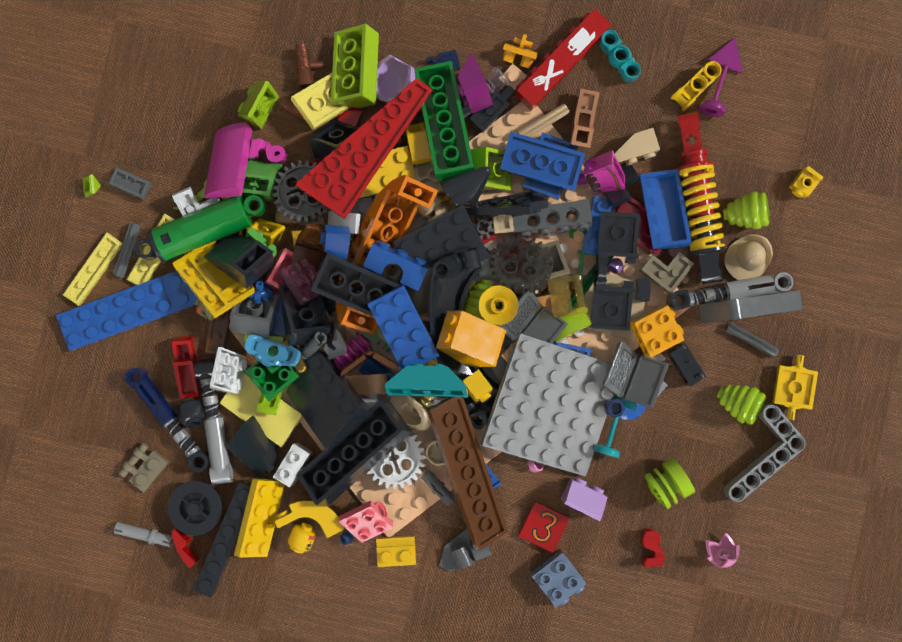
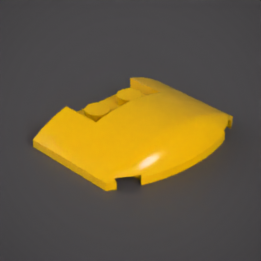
M216 241L194 249L172 263L183 281L190 287L214 318L255 293L253 284L246 289L204 258L217 245L215 244Z

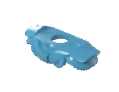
M257 335L248 336L245 342V350L265 366H296L300 361L301 352L292 346ZM271 346L278 347L279 351L276 356L271 357L268 355V349Z

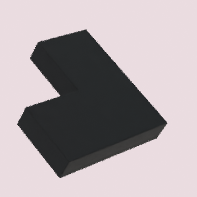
M632 165L622 168L625 174V187L640 180L639 174ZM626 188L624 190L603 192L614 208L632 200Z

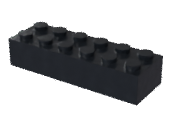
M385 400L378 401L370 409L371 413L329 451L326 449L322 451L296 475L316 506L328 507L412 433L391 402Z

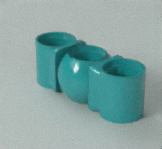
M605 31L599 42L600 48L605 52L606 56L608 55L610 65L618 69L617 72L621 74L622 80L627 83L634 82L640 75V65L635 62L634 57L632 58L630 49L626 45H622V40L619 39L615 31ZM611 38L613 44H607L604 39ZM621 53L624 56V60H618L615 54ZM626 69H633L635 75H628Z

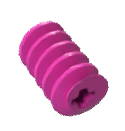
M355 332L357 339L349 337L351 343H347V354L333 358L334 363L341 372L343 371L342 365L348 367V361L351 363L356 361L355 356L360 358L362 356L361 352L364 354L368 353L367 347L372 350L374 349L363 334Z

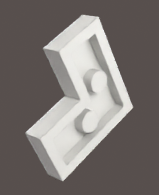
M191 187L172 195L182 216L220 202L218 198H210L199 203Z

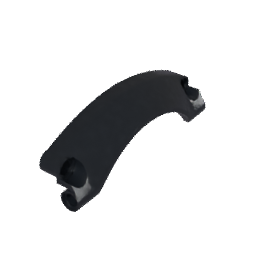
M477 247L464 249L451 256H446L433 266L429 296V320L432 342L435 348L447 311H464L469 289L474 279L482 270ZM436 348L439 354L436 357L438 364L447 366L462 382L471 374L480 370L493 388L492 393H490L491 397L483 403L481 401L475 403L469 394L468 397H463L473 428L482 429L488 422L500 386L481 367H467Z

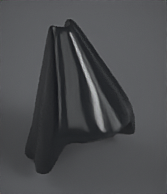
M481 167L443 180L441 186L454 205L460 206L470 203L475 206L491 172L489 167Z

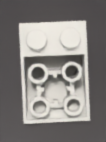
M218 347L210 389L239 394L243 387V374L247 368V357Z

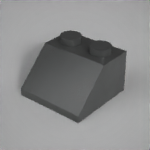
M279 295L269 297L267 302L261 299L259 304L254 303V298L249 299L247 297L233 306L230 313V331L269 338L275 322Z

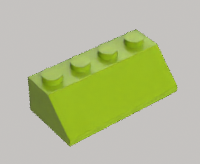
M367 24L334 32L331 104L362 108L376 104L379 33Z

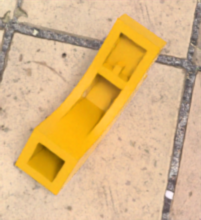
M313 501L291 503L288 505L291 512L288 513L286 510L276 515L277 519L274 520L277 528H280L301 517L312 518L318 522L326 538L344 530L343 525L339 523V517L329 507L316 506Z

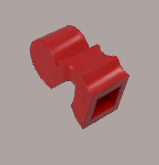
M652 528L643 530L640 536L641 544L645 548L652 550L651 555H644L641 564L643 567L664 566L663 562L666 558L662 547L659 545L660 535Z

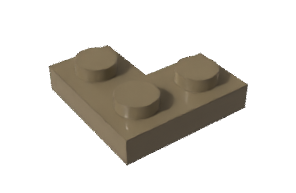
M680 252L676 253L667 266L654 255H651L640 269V272L649 277L650 280L670 295L694 263Z

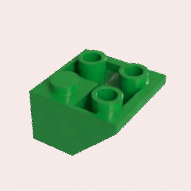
M272 348L268 355L271 357L276 356L279 351L278 348ZM259 360L245 371L268 402L300 377L293 366L271 365L269 367L263 365Z

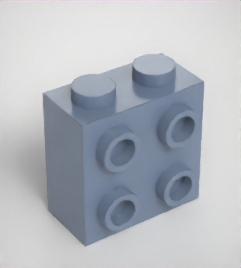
M561 549L531 572L533 579L555 607L565 605L569 601L570 596L574 593L579 594L586 585L583 577Z

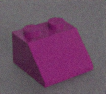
M470 54L458 75L460 85L457 87L465 108L469 107L473 114L492 106L493 102L474 55Z

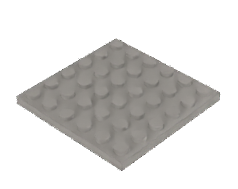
M518 333L480 445L586 476L594 454V445L598 443L607 416L604 406L607 400L612 399L614 396L602 384L611 363Z

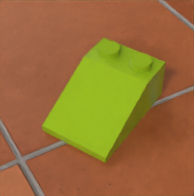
M256 81L254 85H251L247 91L248 97L246 101L242 102L238 108V116L242 120L261 130L279 98V95L268 81Z

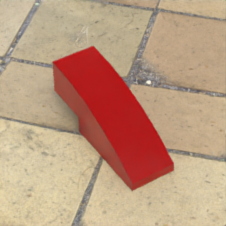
M194 335L174 337L171 343L175 359L173 366L179 398L199 397V380L196 379L194 374V362L197 361Z

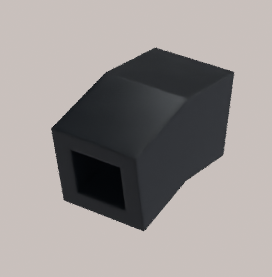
M649 277L636 279L637 291L635 300L649 301L651 293Z

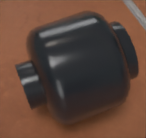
M193 398L184 399L177 408L181 424L188 428L200 426L205 419L204 409L199 400H194Z

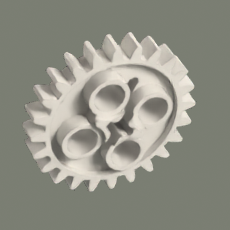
M410 434L403 440L406 443L404 451H400L398 446L394 448L395 455H399L397 464L401 474L397 472L396 461L391 459L394 456L392 450L367 473H374L372 480L380 479L378 485L381 486L385 482L387 489L393 484L394 490L397 489L398 484H400L401 488H405V482L408 485H412L411 478L418 480L416 473L423 474L420 467L426 466V464L421 461L427 458L421 454L426 448L419 447L423 441L416 442L418 435L411 436ZM405 459L411 461L412 466L409 470L403 467L402 463ZM387 464L393 468L391 475H387L384 471V467Z

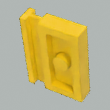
M415 535L376 538L378 567L416 565Z

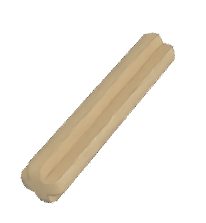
M562 104L519 130L517 134L531 137L569 113L567 106Z

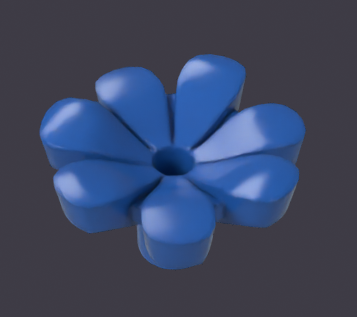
M257 281L256 287H254L255 293L248 298H254V303L259 304L261 299L267 302L269 297H273L274 294L270 290L269 285H264L262 281Z

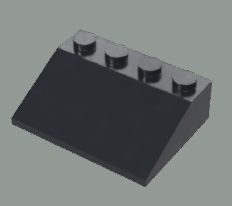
M318 350L305 362L306 371L303 373L298 372L300 377L291 383L286 394L325 449L329 451L369 415L371 411L344 375L341 376V371L332 359L329 360L326 353Z

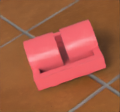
M369 501L339 516V523L361 543L393 528V521L388 517L387 509L381 501L375 503Z

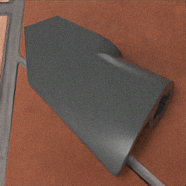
M465 529L445 545L439 566L449 572L456 569L460 570L474 564L478 560L491 556L492 552L489 545L479 551L475 550L468 529Z

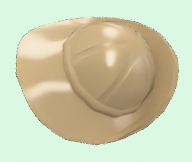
M755 234L743 236L728 248L724 260L726 269L737 280L760 277L771 262L773 255L772 246L768 239Z
M393 395L389 399V402L393 404L411 430L424 431L431 426L426 411L427 406L422 401L414 399L412 396Z

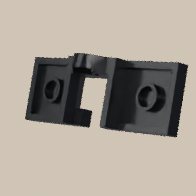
M600 211L590 320L592 324L590 328L630 331L633 293H635V288H633L634 281L623 280L622 287L606 286L607 264L609 263L608 256L625 257L624 263L636 264V258H638L637 242L640 214Z

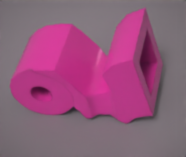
M261 138L252 139L248 156L250 160H258L261 152L266 151L270 163L282 164L286 161L287 153L283 147L279 145L272 146Z

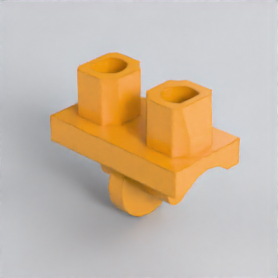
M523 34L522 39L515 37L513 43L519 44L520 47L509 43L504 44L503 60L513 63L516 54L523 55L520 66L530 68L534 59L536 60L538 53L524 48V46L531 48L533 42L527 41V35Z

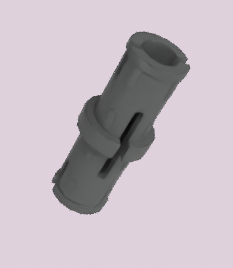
M430 469L421 477L432 489V493H436L446 506L455 500L456 497L444 486L445 483L441 482Z

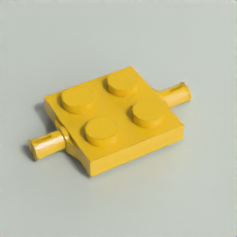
M796 355L795 366L778 365L772 403L787 407V419L795 420L796 409L805 408L812 410L818 372L803 367L805 357L803 355Z

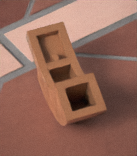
M580 89L572 124L570 144L590 148L599 92Z

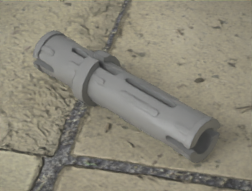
M117 522L114 528L117 529L114 530L116 535L147 541L151 545L159 544L170 548L173 544V540H171L173 539L172 535L160 533L156 529L148 530Z

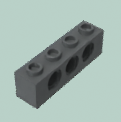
M586 199L550 204L548 208H543L542 212L513 217L515 237L526 239L535 234L547 236L550 235V232L558 231V233L562 234L569 232L571 229H577L578 231L588 230L589 227H592L590 201ZM569 214L577 216L574 221H569L566 217ZM549 217H556L558 219L554 224L547 222ZM535 219L538 221V224L536 226H529L528 222Z

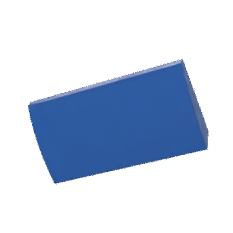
M678 169L640 174L652 249L690 246L692 241Z

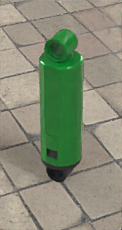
M256 195L248 196L245 201L241 196L227 198L148 230L149 240L142 239L138 241L135 245V253L138 257L145 260H154L158 257L162 262L251 227V217L262 216L266 212V204ZM259 202V208L252 211V203ZM149 245L151 250L145 255L143 250L145 246Z

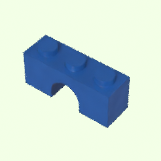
M375 241L363 266L382 274L386 265L391 263L397 264L403 271L400 283L418 291L429 269V265L426 264L427 262L418 257L415 259L411 258L407 252L401 249L396 251L389 248L390 245L386 242Z

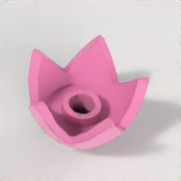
M725 532L719 543L706 540V549L709 555L707 559L715 566L721 568L730 567L739 557L740 546L735 545L732 538Z

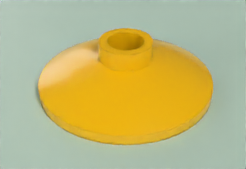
M500 285L492 286L485 290L480 297V314L484 320L491 324H507L517 314L518 299L511 289ZM498 302L503 304V308L500 310L496 308Z

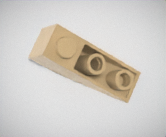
M654 128L635 133L615 153L619 164L626 163V165H631L638 162L637 159L644 157L647 160L656 156L655 153L660 150Z

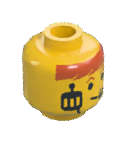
M302 523L292 528L288 537V544L294 552L304 553L311 549L316 533L312 530L313 527L310 524Z

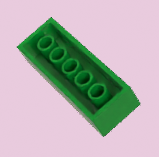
M452 61L415 68L416 78L432 89L422 105V111L437 184L456 175L475 170Z

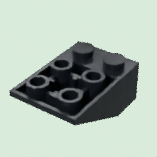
M237 234L227 236L204 256L206 260L246 289L274 265L272 250L258 240Z

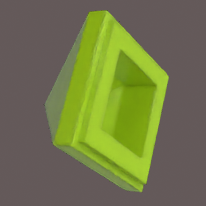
M93 174L83 178L85 197L95 194L101 187Z

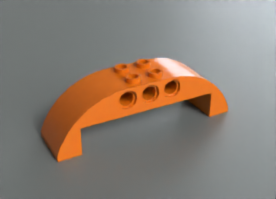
M406 175L399 176L389 182L378 193L365 213L359 226V234H356L347 259L364 265L371 246L375 241L386 242L390 245L389 248L393 249L395 247L393 241L406 235L419 204L431 208L438 190ZM392 265L386 268L387 275L389 274ZM359 282L352 284L354 290L356 287H361ZM370 292L371 297H374L376 295L373 292ZM336 301L337 317L340 324L371 335L375 334L378 323L374 317Z

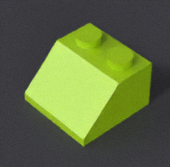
M489 147L470 149L474 169L487 166L491 172L483 190L511 191V173L500 170L505 151Z

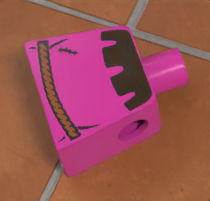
M609 151L587 160L584 173L579 174L577 183L579 186L589 184L594 193L624 190L625 174L614 152Z

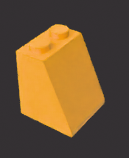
M447 311L436 348L467 367H496L506 330L464 311Z

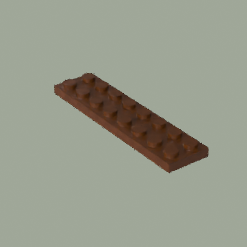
M448 397L429 407L426 411L473 547L479 551L508 533V529L464 398Z

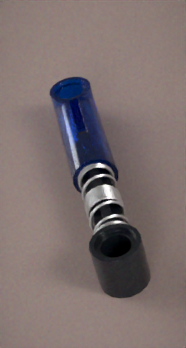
M144 368L129 369L125 373L126 384L135 390L159 424L170 430L169 434H172L175 442L180 444V448L184 449L185 455L188 457L190 469L194 472H201L209 468V453L195 446V441L192 442L186 429L180 426V421L177 422L178 415L149 378L148 371ZM136 372L140 374L139 382H136L134 380V374ZM197 457L203 458V466L197 464Z

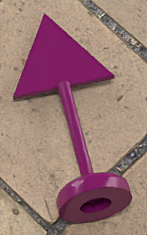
M735 38L708 59L710 62L715 61L719 63L720 66H723L713 100L705 99L699 104V111L705 115L722 117L725 114V106L717 100L727 69L743 74Z

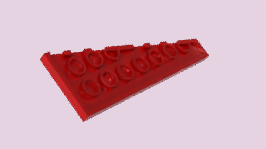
M416 78L310 170L295 186L345 219L432 89Z

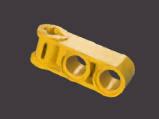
M715 61L708 62L671 97L672 100H675L682 107L683 112L721 74L720 64ZM707 69H712L714 76H710L707 73ZM693 82H698L701 85V89H696L693 86Z

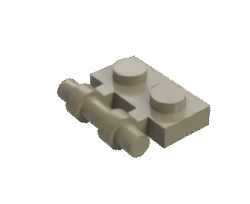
M144 442L139 448H135L133 455L128 461L123 463V468L119 472L123 477L129 472L132 473L133 476L129 482L143 493L149 489L169 463L167 459L155 450L148 455L145 451L149 446ZM139 459H142L144 462L138 469L134 465Z

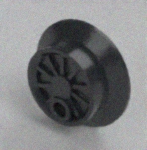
M186 482L175 489L169 499V518L172 524L182 533L188 535L205 534L212 530L221 518V498L218 492L205 482Z

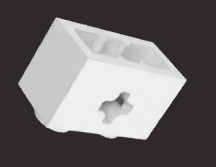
M294 443L273 478L288 487L294 486L298 480L296 475L306 467L314 452L300 443Z

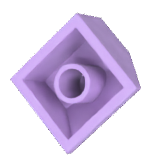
M578 477L575 480L570 478L561 496L563 503L600 521L607 501V496L603 494L604 490L597 486L591 488L586 485V481Z

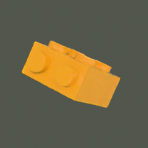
M660 305L630 321L631 329L646 357L651 358L684 341L683 329L676 323L674 318L675 312L668 305Z

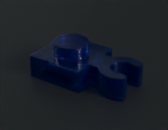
M456 50L438 53V59L432 57L425 59L426 63L433 64L452 61L454 71L460 70Z

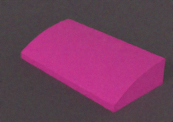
M247 122L228 125L216 131L204 193L205 198L242 196L253 132Z

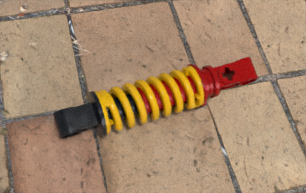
M698 112L678 115L684 153L680 154V158L683 159V166L677 169L679 176L684 179L681 182V187L686 190L682 193L683 198L688 199L684 204L686 209H690L686 212L687 219H692L688 221L689 229H694L690 231L691 239H696L689 246V255L699 256L702 284L721 282L722 273L718 253L727 250V247L724 243L715 241L724 237L723 233H714V230L722 228V223H713V219L721 217L719 212L714 213V209L719 207V203H712V198L718 197V193H711L710 189L717 186L716 182H709V178L715 176L714 162L707 161L706 155L708 151L702 148ZM690 137H694L697 140L694 141V145H690L688 142Z

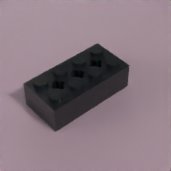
M327 250L311 284V291L374 317L367 302L401 286V283ZM341 274V278L343 279H338L337 282H335L333 276ZM359 282L361 287H356L354 290L352 284ZM375 290H377L379 295L371 297L370 292H374Z

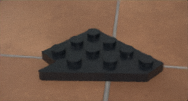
M533 191L480 200L475 206L470 203L463 204L469 217L476 215H488V217L511 215L512 217L539 213L542 212L543 208H548L547 199Z

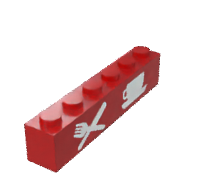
M596 9L591 13L587 12L580 20L582 23L578 27L574 25L567 33L569 36L565 40L561 39L554 48L556 50L552 54L549 52L542 59L543 63L539 68L535 66L529 73L530 77L526 81L524 79L521 80L516 86L515 96L531 111L601 39L603 33L610 29L612 24Z

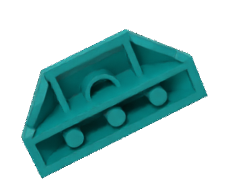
M423 364L407 365L385 383L388 395L468 397L467 386L447 366L441 364L424 366Z

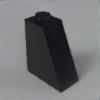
M251 416L239 428L226 445V448L258 477H261L265 472L269 474L276 467L274 462L278 459V455L257 419Z

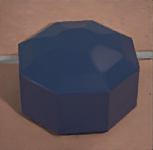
M616 398L607 400L604 406L606 414L614 418L622 416L625 410L623 402Z

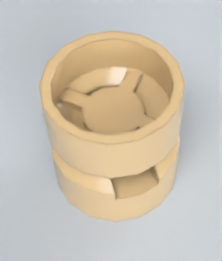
M437 194L431 208L419 205L417 211L423 218H428L427 223L450 210L447 206H442L443 201Z
M433 439L427 445L426 457L431 464L441 466L445 463L436 439Z

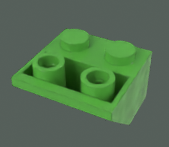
M248 160L241 197L247 198L248 196L256 195L264 201L275 202L276 199L272 194L277 193V191L273 189V186H278L275 179H281L279 172L282 173L283 165Z

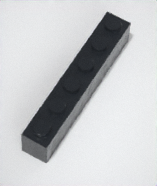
M244 479L239 482L193 591L210 598L216 593L237 545L251 482Z

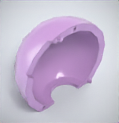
M392 55L382 59L377 66L376 97L381 101L390 102L416 79L414 67Z

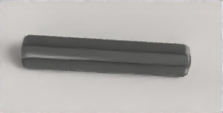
M133 222L129 224L113 275L124 278L141 228L139 224Z
M729 323L725 329L729 334L771 357H776L779 352V348L734 323Z

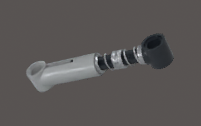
M782 272L726 282L720 288L715 286L714 288L699 289L696 292L678 290L668 295L666 303L674 311L689 308L695 303L698 305L701 302L712 303L718 299L723 301L724 298L726 300L781 293L792 288L793 278L790 274ZM779 278L783 281V287L778 285ZM768 284V287L754 289L756 285ZM675 296L681 298L682 303L680 306L675 303Z
M213 358L195 361L194 374L196 379L200 380L201 388H203V406H206L204 412L207 413L204 426L210 459L209 473L211 483L216 485L233 482L234 475L229 461L228 449L226 448L227 441L223 417L219 416L220 413L217 408L219 406L217 404L218 396L215 394V390L210 389L215 359Z

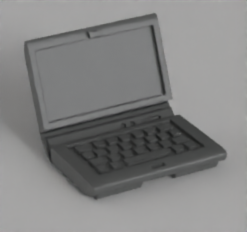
M527 288L517 298L518 311L513 320L507 324L497 326L506 330L505 336L512 342H515L517 334L521 333L552 344L568 324L540 304L534 293Z
M619 341L612 356L613 360L610 368L607 369L604 377L603 386L619 398L653 408L669 364L642 355L639 356L623 341Z

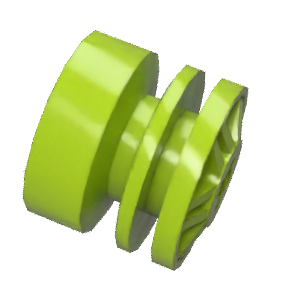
M673 457L662 463L663 474L656 468L653 469L655 479L649 472L644 475L650 491L656 500L667 510L671 508L668 498L674 504L678 503L676 493L684 499L695 493L690 479Z

